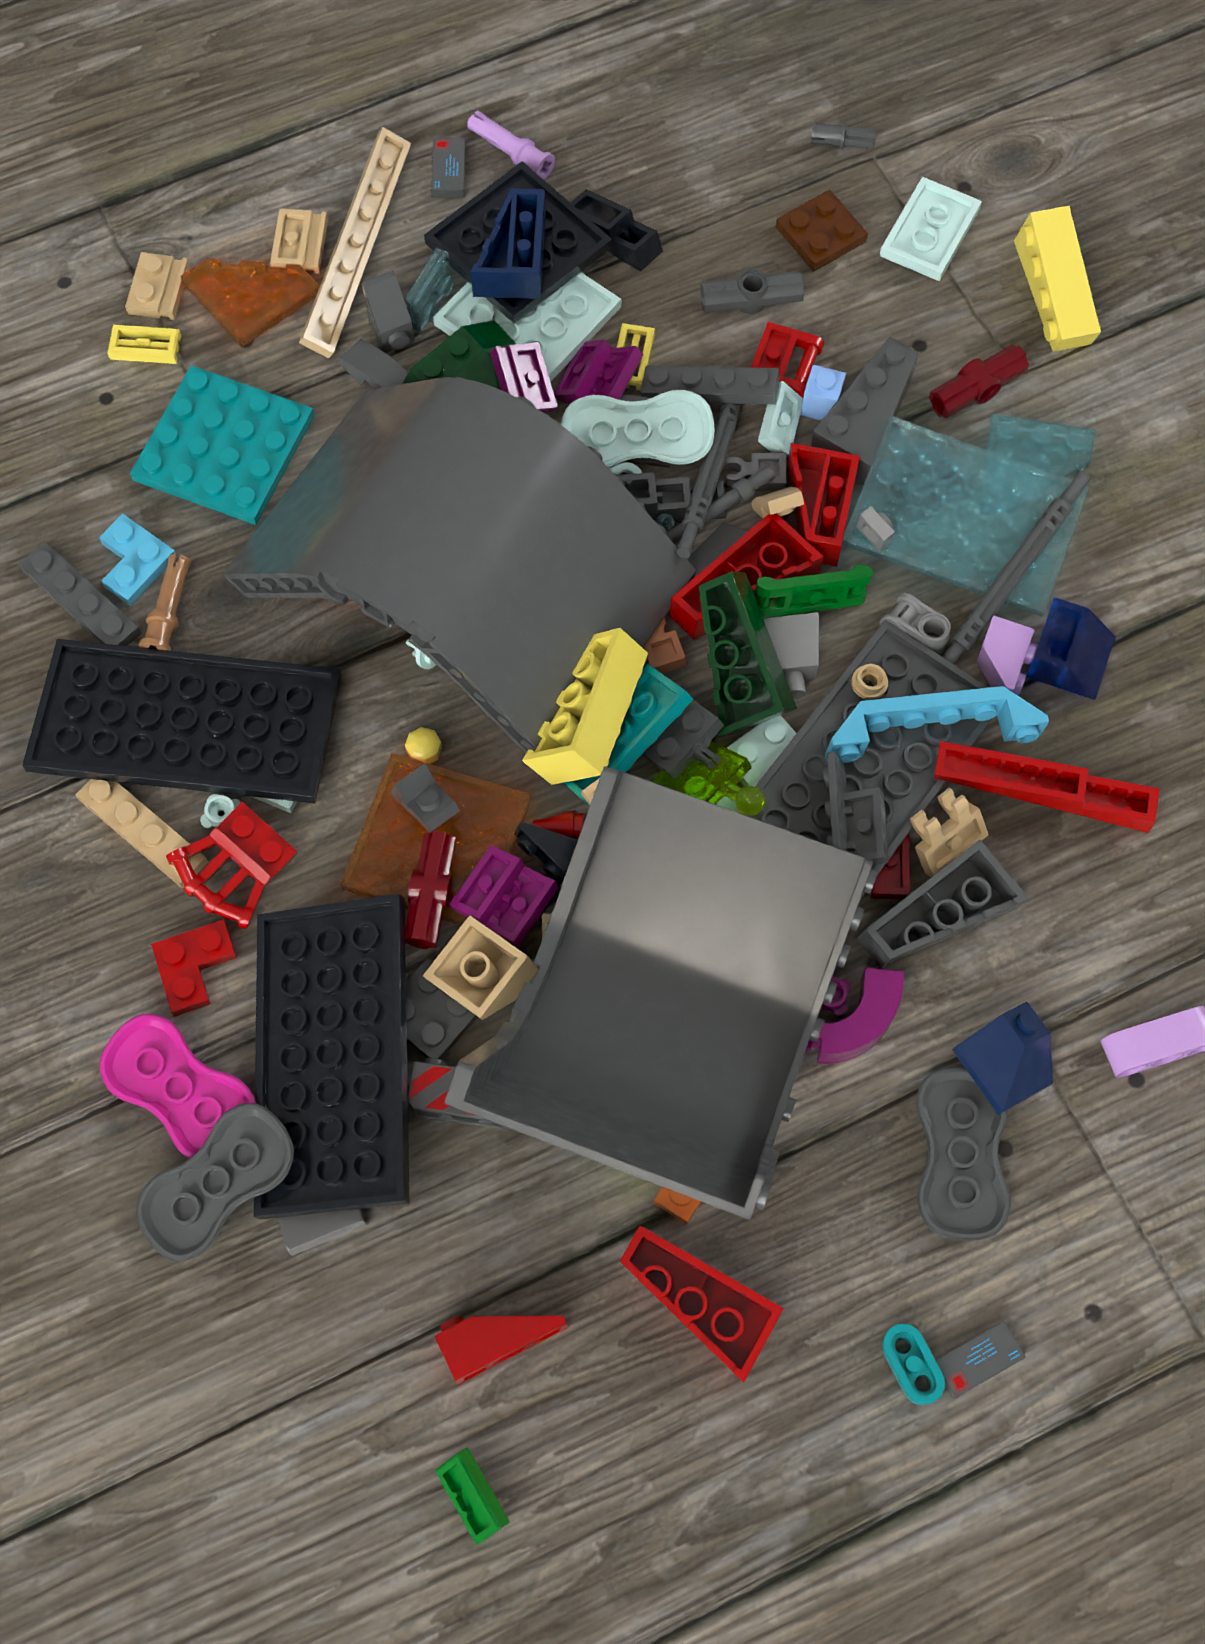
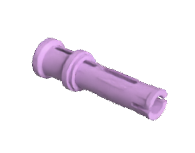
M480 111L474 112L477 117L473 114L470 116L467 124L468 129L511 156L514 165H518L523 161L543 180L550 175L555 165V156L553 154L542 152L528 138L520 139Z

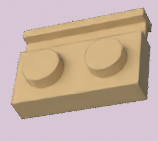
M279 208L270 260L272 271L305 273V270H314V273L320 274L328 224L327 211H322L321 214H313L312 210Z
M141 252L125 305L127 313L129 315L159 319L161 316H166L170 320L175 321L190 269L188 258L175 260L173 256Z

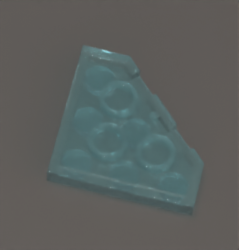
M993 414L989 427L978 509L1013 514L1036 496L1041 497L1060 485L1068 476L1089 467L1092 460L1095 430Z

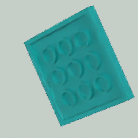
M191 365L132 468L130 476L133 481L257 525L315 417L314 409Z

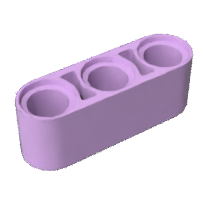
M1205 1006L1194 1007L1130 1027L1103 1038L1100 1042L1115 1078L1125 1077L1204 1052Z

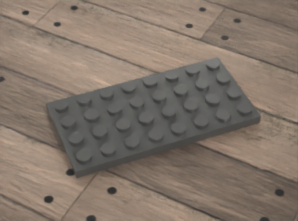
M885 620L736 812L827 844V836L832 835V829L825 812V801L830 800L829 788L826 787L823 778V767L828 766L825 753L832 737L860 701L867 700L859 697L851 686L853 673L861 666L875 664L885 671L888 678V687L884 695L878 699L989 687ZM863 681L866 685L874 687L872 682ZM975 718L963 719L949 725H943L940 722L925 723L920 727L912 729L897 726L889 727L881 732H870L867 730L870 742L863 757L853 762L844 763L847 793L880 787L883 791L888 861L912 830L913 826L910 818L920 810L925 812L947 782L934 778L940 741L972 747L992 719L986 721H977ZM887 863L872 865L871 869L878 871V876Z

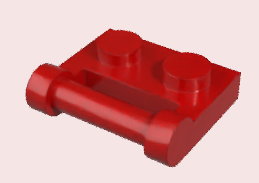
M767 322L750 368H779L780 381H784L804 398L812 366L816 357L821 354L825 343L819 336ZM795 347H799L804 350L794 380L786 378L785 374Z

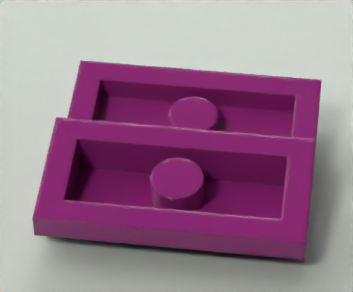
M604 339L586 341L573 357L554 392L555 399L568 404L589 395H603L620 400L644 354L636 346L612 348Z
M490 845L449 905L466 919L469 915L518 949L559 887L555 880L526 867L520 858Z

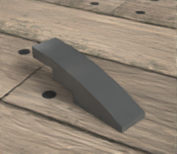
M654 472L618 475L622 478L624 486L632 496L645 505L646 512L653 520L684 519L695 483L690 484L689 477L655 479ZM718 481L711 503L724 495L723 481ZM723 511L713 519L726 518L727 511Z

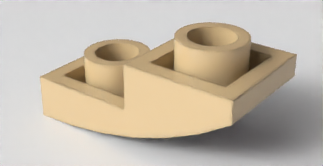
M788 487L756 497L751 504L753 510L762 518L768 514L772 515L775 513L783 517L793 512L797 506L804 505L801 490L795 487Z

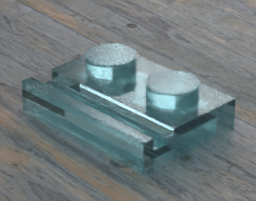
M438 248L431 255L405 298V301L409 303L407 309L413 329L419 332L423 331L428 321L432 322L434 320L433 317L437 314L440 301L443 296L447 297L453 287L454 280L451 277L450 264L446 261L449 256L448 252Z

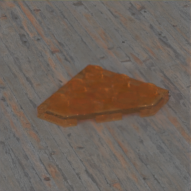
M206 258L180 276L183 285L241 348L316 298L320 285L300 264H286L285 268L267 266V262L240 260L239 264L221 263L220 259Z

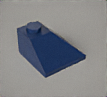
M1028 1002L1000 1015L952 1049L998 1115L1053 1084L1051 1033Z

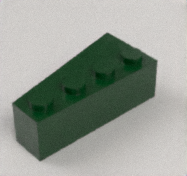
M731 571L699 585L705 634L708 635L710 654H707L709 668H712L715 688L712 691L714 706H717L718 718L724 724L723 728L718 732V737L734 735L797 709L746 572Z

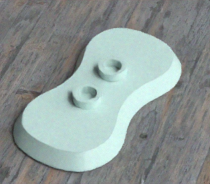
M672 390L647 400L633 402L622 401L603 395H589L572 402L566 408L561 421V425L586 446L596 449L601 454L602 461L608 468L634 458H652L670 464L682 465L695 462L709 452L713 444L715 431L713 414L707 401L700 395L686 390Z

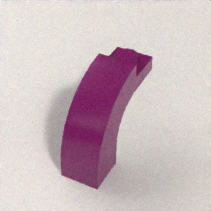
M865 968L861 978L858 1008L844 1020L835 1023H823L817 1042L809 1040L805 1052L811 1051L812 1048H818L817 1063L830 1064L856 1058L875 1046L889 1029L899 1008L903 992L904 972Z

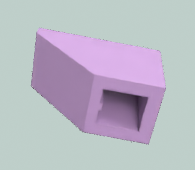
M993 615L976 661L991 687L1004 686L1013 693L1020 694L1026 678V674L1020 673L1023 663L1030 665L1037 644L1031 643L1035 629Z

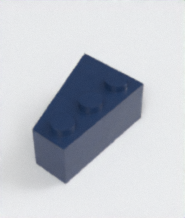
M510 189L496 217L495 227L490 237L486 238L483 244V252L477 264L474 263L470 271L473 297L541 299L546 222L545 189Z

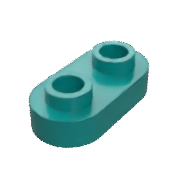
M897 1324L891 1327L882 1339V1352L904 1395L916 1405L925 1406L934 1403L944 1392L945 1380L922 1334L918 1329L909 1324ZM902 1339L908 1343V1353L901 1354L896 1350V1340ZM917 1377H923L928 1381L929 1388L926 1392H921L915 1387Z

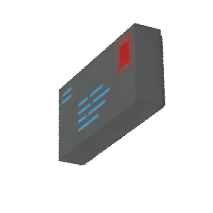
M433 138L432 198H464L465 138Z
M1002 1321L935 1361L944 1376L947 1388L953 1398L956 1399L1026 1358L1006 1323Z

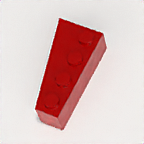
M777 513L768 514L671 597L669 617L695 640L705 635L699 585L731 571L746 572L754 596L757 597L755 587L757 579L760 577H770L778 580L816 575L820 573L824 556Z
M639 1225L620 1262L744 1383L784 1308Z

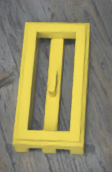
M622 323L617 348L625 347L628 333L634 334L631 346H636L637 348H639L641 335L646 336L643 349L644 355L640 362L638 376H632L626 387L629 389L630 385L636 386V390H641L645 369L649 364L655 328Z
M113 325L107 353L110 360L176 364V353L179 352L178 341H181V333L179 329ZM119 337H121V338H136V340H124V339H119ZM150 339H151V340H166V341H170V342H169V343H168V342H153V341H150Z

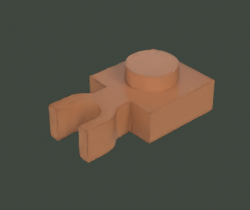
M665 618L662 619L643 647L648 652L647 660L649 665L662 674L687 666L686 657L676 630L667 632Z

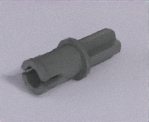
M843 122V125L813 123L812 144L840 146L839 149H843V146L873 148L875 145L876 131L874 129L846 127L845 122Z

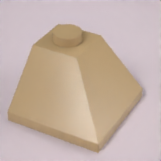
M469 915L424 973L423 977L481 1020H484L514 1002L518 998L524 983H529L539 969L533 965L534 963L526 954Z

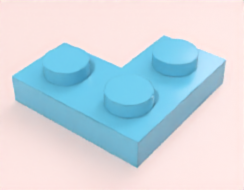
M122 513L99 537L103 546L122 558L101 582L104 588L131 606L167 568L168 557L170 554L175 553V550Z

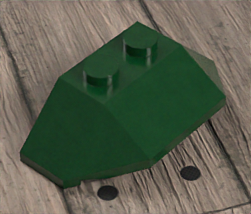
M495 320L464 325L409 370L402 384L459 376L501 390L490 352L497 346L506 348L509 345H516V342Z

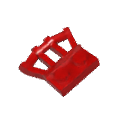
M241 802L218 827L213 829L209 836L168 853L166 858L169 865L175 866L185 887L183 891L188 896H195L204 904L203 909L209 915L214 913L238 922V927L247 930L264 888L297 855V851L246 804ZM217 846L221 852L196 876L188 858ZM231 859L241 869L215 894L205 884ZM249 876L256 881L245 908L225 902Z

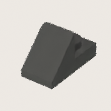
M425 763L397 782L390 790L392 796L429 833L460 811L455 800L435 782Z

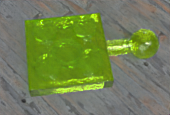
M711 741L708 749L720 756L719 765L713 762L716 766L715 769L710 770L706 765L697 760L687 766L675 780L664 771H661L652 780L656 784L715 805L725 796L735 801L737 809L747 816L760 813L765 806L764 793L758 787L745 786L741 788L736 786L752 768L748 759Z

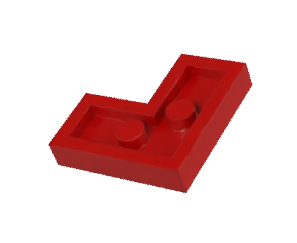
M224 919L151 944L168 1004L174 1017L211 1004L201 973L202 969L237 958Z

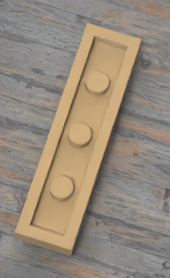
M90 779L75 794L78 800L183 889L184 885L175 866L169 865L166 855L178 848L188 846L190 843L118 782ZM201 853L188 858L195 874L208 863L207 858Z

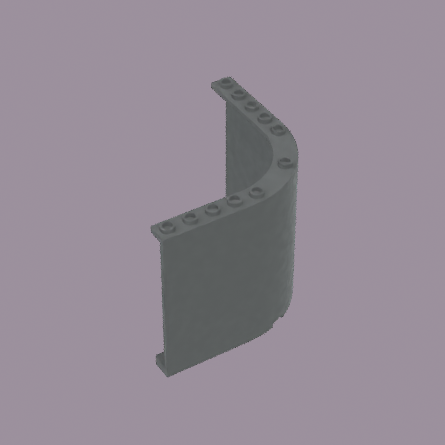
M457 376L455 378H436L366 390L222 575L247 598H322L344 605L350 599L361 605L362 613L388 628L393 623L397 624L412 635L409 638L411 644L437 664L527 753L528 749L535 752L542 739L538 735L544 721L551 724L560 706L555 702L561 691H564L576 680L572 672L594 634L621 628L643 648L669 611L671 597L688 583L696 569L687 560L688 558H682L677 555L678 547L669 539L664 527L650 517L646 512L645 505L640 500L634 498L624 486L622 478L613 473L603 463V458L596 449L586 446L570 431L537 409L529 399L525 397L517 398L495 387Z
M604 766L549 924L533 965L540 967L535 980L531 979L529 983H524L512 1008L510 1023L504 1022L498 1033L491 1040L458 1062L444 1103L750 1220L754 1207L763 1210L767 1201L780 1152L773 1149L774 1141L781 1120L789 1122L796 1099L789 1096L809 1040L817 1042L824 1020L818 1018L822 1003L830 1005L838 983L831 981L835 967L843 968L851 946L844 944L849 929L857 931L864 908L858 907L862 892L870 894L878 873V871L871 869L873 861L612 767Z

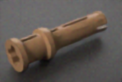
M177 554L169 555L155 610H152L146 618L148 628L145 638L139 642L140 648L171 651L169 644L172 633L178 629L179 625L176 612L188 569L191 566V560L187 556L180 554L178 562H176Z

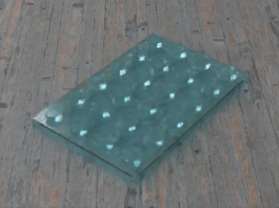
M890 416L842 545L984 595L1054 498L1060 497L1072 480ZM1086 485L1074 501L1072 512L1006 599L1005 604L1041 617L1043 616L1090 486ZM870 506L877 513H884L892 522L893 530L895 531L891 543L881 552L856 527L860 514Z

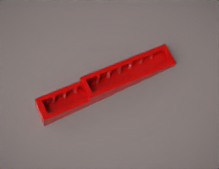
M944 741L939 743L934 778L1146 833H1149L1156 822L1160 788L1088 775V768Z

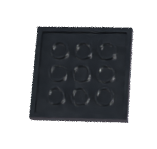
M523 161L424 234L425 244L472 286L470 271L474 263L477 264L483 252V244L486 238L490 237L495 227L496 217L510 189H545L546 222L541 299L485 297L513 324L612 248V239Z

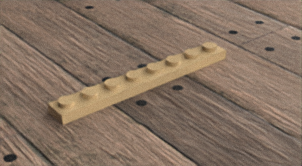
M384 127L381 128L375 139L299 340L300 344L328 359L336 348L411 145L410 142Z

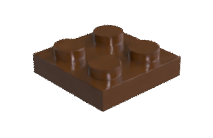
M830 189L776 220L778 231L813 272L867 242L868 233Z

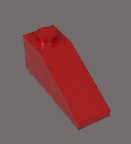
M457 1316L443 1323L440 1326L441 1332L434 1335L455 1382L459 1386L568 1328L564 1316H473L463 1320L462 1316Z

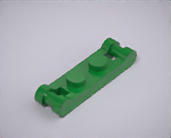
M857 564L853 566L852 570L778 580L770 577H760L757 579L755 593L757 594L755 599L763 619L859 606L865 602L867 596L865 587L871 582L873 570L866 565Z

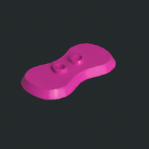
M141 1014L124 1023L110 1038L101 1055L100 1074L107 1089L117 1098L143 1107L158 1117L167 1129L174 1145L189 1159L201 1149L215 1123L225 1112L241 1104H256L251 1091L244 1082L233 1075L215 1070L202 1063L191 1052L180 1030L170 1020L156 1014Z

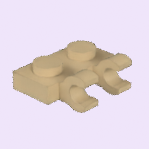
M951 788L946 789L938 796L940 805L950 816V819L944 824L940 825L935 817L928 820L923 810H920L910 818L913 828L923 840L915 846L925 874L930 877L937 874L976 842L982 841L989 835L980 809L971 803L968 804L964 795H960L956 799Z

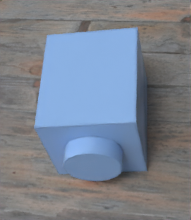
M813 365L804 392L801 416L822 421L842 396L846 373Z

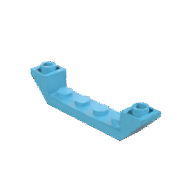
M1004 686L865 700L859 702L832 737L825 753V758L828 761L827 753L836 752L843 763L853 762L863 757L870 742L867 730L870 732H881L889 727L897 726L912 729L920 727L925 723L935 722L949 725L963 719L975 718L977 721H986L995 716L998 717L1004 742L1030 743L1041 736L1049 723L1047 714Z

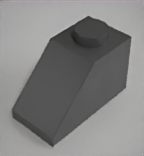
M392 270L362 281L369 324L383 352L402 349L408 344L415 342L412 321L394 271Z

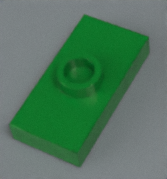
M468 1447L456 1453L435 1470L476 1545L488 1540L510 1523Z

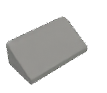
M361 1209L278 1218L287 1251L291 1256L367 1226Z

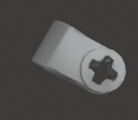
M901 593L897 598V605L890 614H886L880 619V626L887 620L935 653L943 654L946 650L951 630L948 618L926 606L915 596ZM927 633H935L939 637L933 638L928 636Z

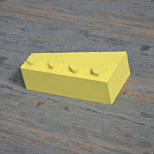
M1064 206L1031 212L1016 236L1014 243L1043 323L1045 339L1050 342L1053 352L1091 345L1101 333L1070 207Z
M621 628L594 634L572 672L576 680L564 691H561L555 702L560 706L551 724L544 721L538 732V735L542 738L535 752L528 749L522 761L551 785L601 776L604 766L609 764L614 744L620 735L621 725L627 709L631 705L638 679L643 673V666L648 652Z

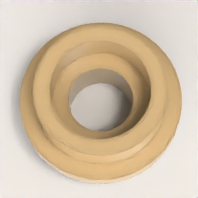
M866 664L855 670L851 678V686L859 697L875 700L886 692L888 678L880 666ZM863 681L872 682L874 687L866 685Z

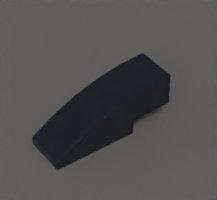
M587 189L570 202L612 239V248L608 252L635 269L642 271L663 252L658 231L635 221L631 209Z

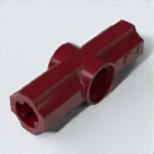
M1010 345L984 361L980 358L971 360L959 371L956 377L930 391L929 399L932 409L939 417L948 418L975 401L977 404L986 403L999 392L1003 385L1027 372L1029 363L1026 353L1020 346Z
M433 830L430 833H424L417 870H414L411 875L408 891V903L410 906L404 939L406 944L412 945L415 948H436L443 910L447 909L452 890V876L450 874L457 840L456 837L446 832Z

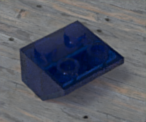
M1054 597L1045 617L1026 677L1095 700L1116 636L1089 608Z

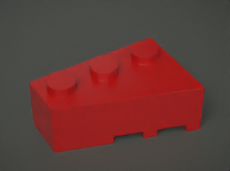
M791 443L788 458L791 487L802 491L804 505L795 508L798 533L824 556L822 564L837 567L860 455Z

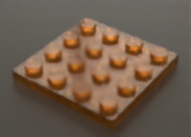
M391 753L340 884L342 890L369 898L400 894L405 898V909L409 910L408 891L411 875L414 870H417L424 833L429 832L392 796L390 790L397 782L425 762ZM425 763L435 782L455 800L460 810L434 830L446 832L456 837L457 840L450 874L452 876L450 904L490 845L512 854L517 840L514 832L517 826L524 822L531 802V794ZM448 905L447 909L443 910L442 920L462 926L466 920L465 917L453 910L450 905Z

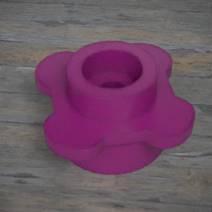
M832 977L831 981L838 983L834 998L830 1005L822 1003L819 1012L825 1010L833 1012L836 1016H843L848 1010L845 1002L847 994L851 991V985L847 980Z

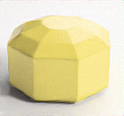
M420 727L409 733L405 749L413 763L420 765L425 763L428 765L438 760L442 744L435 730Z

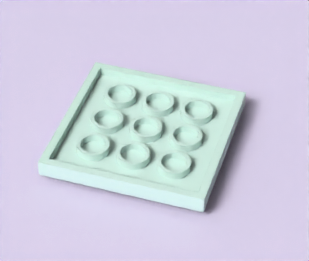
M580 272L513 324L485 297H473L472 286L467 282L433 319L434 325L449 336L464 325L495 320L516 342V345L539 342L551 382L573 359L586 341H590L621 308V298Z

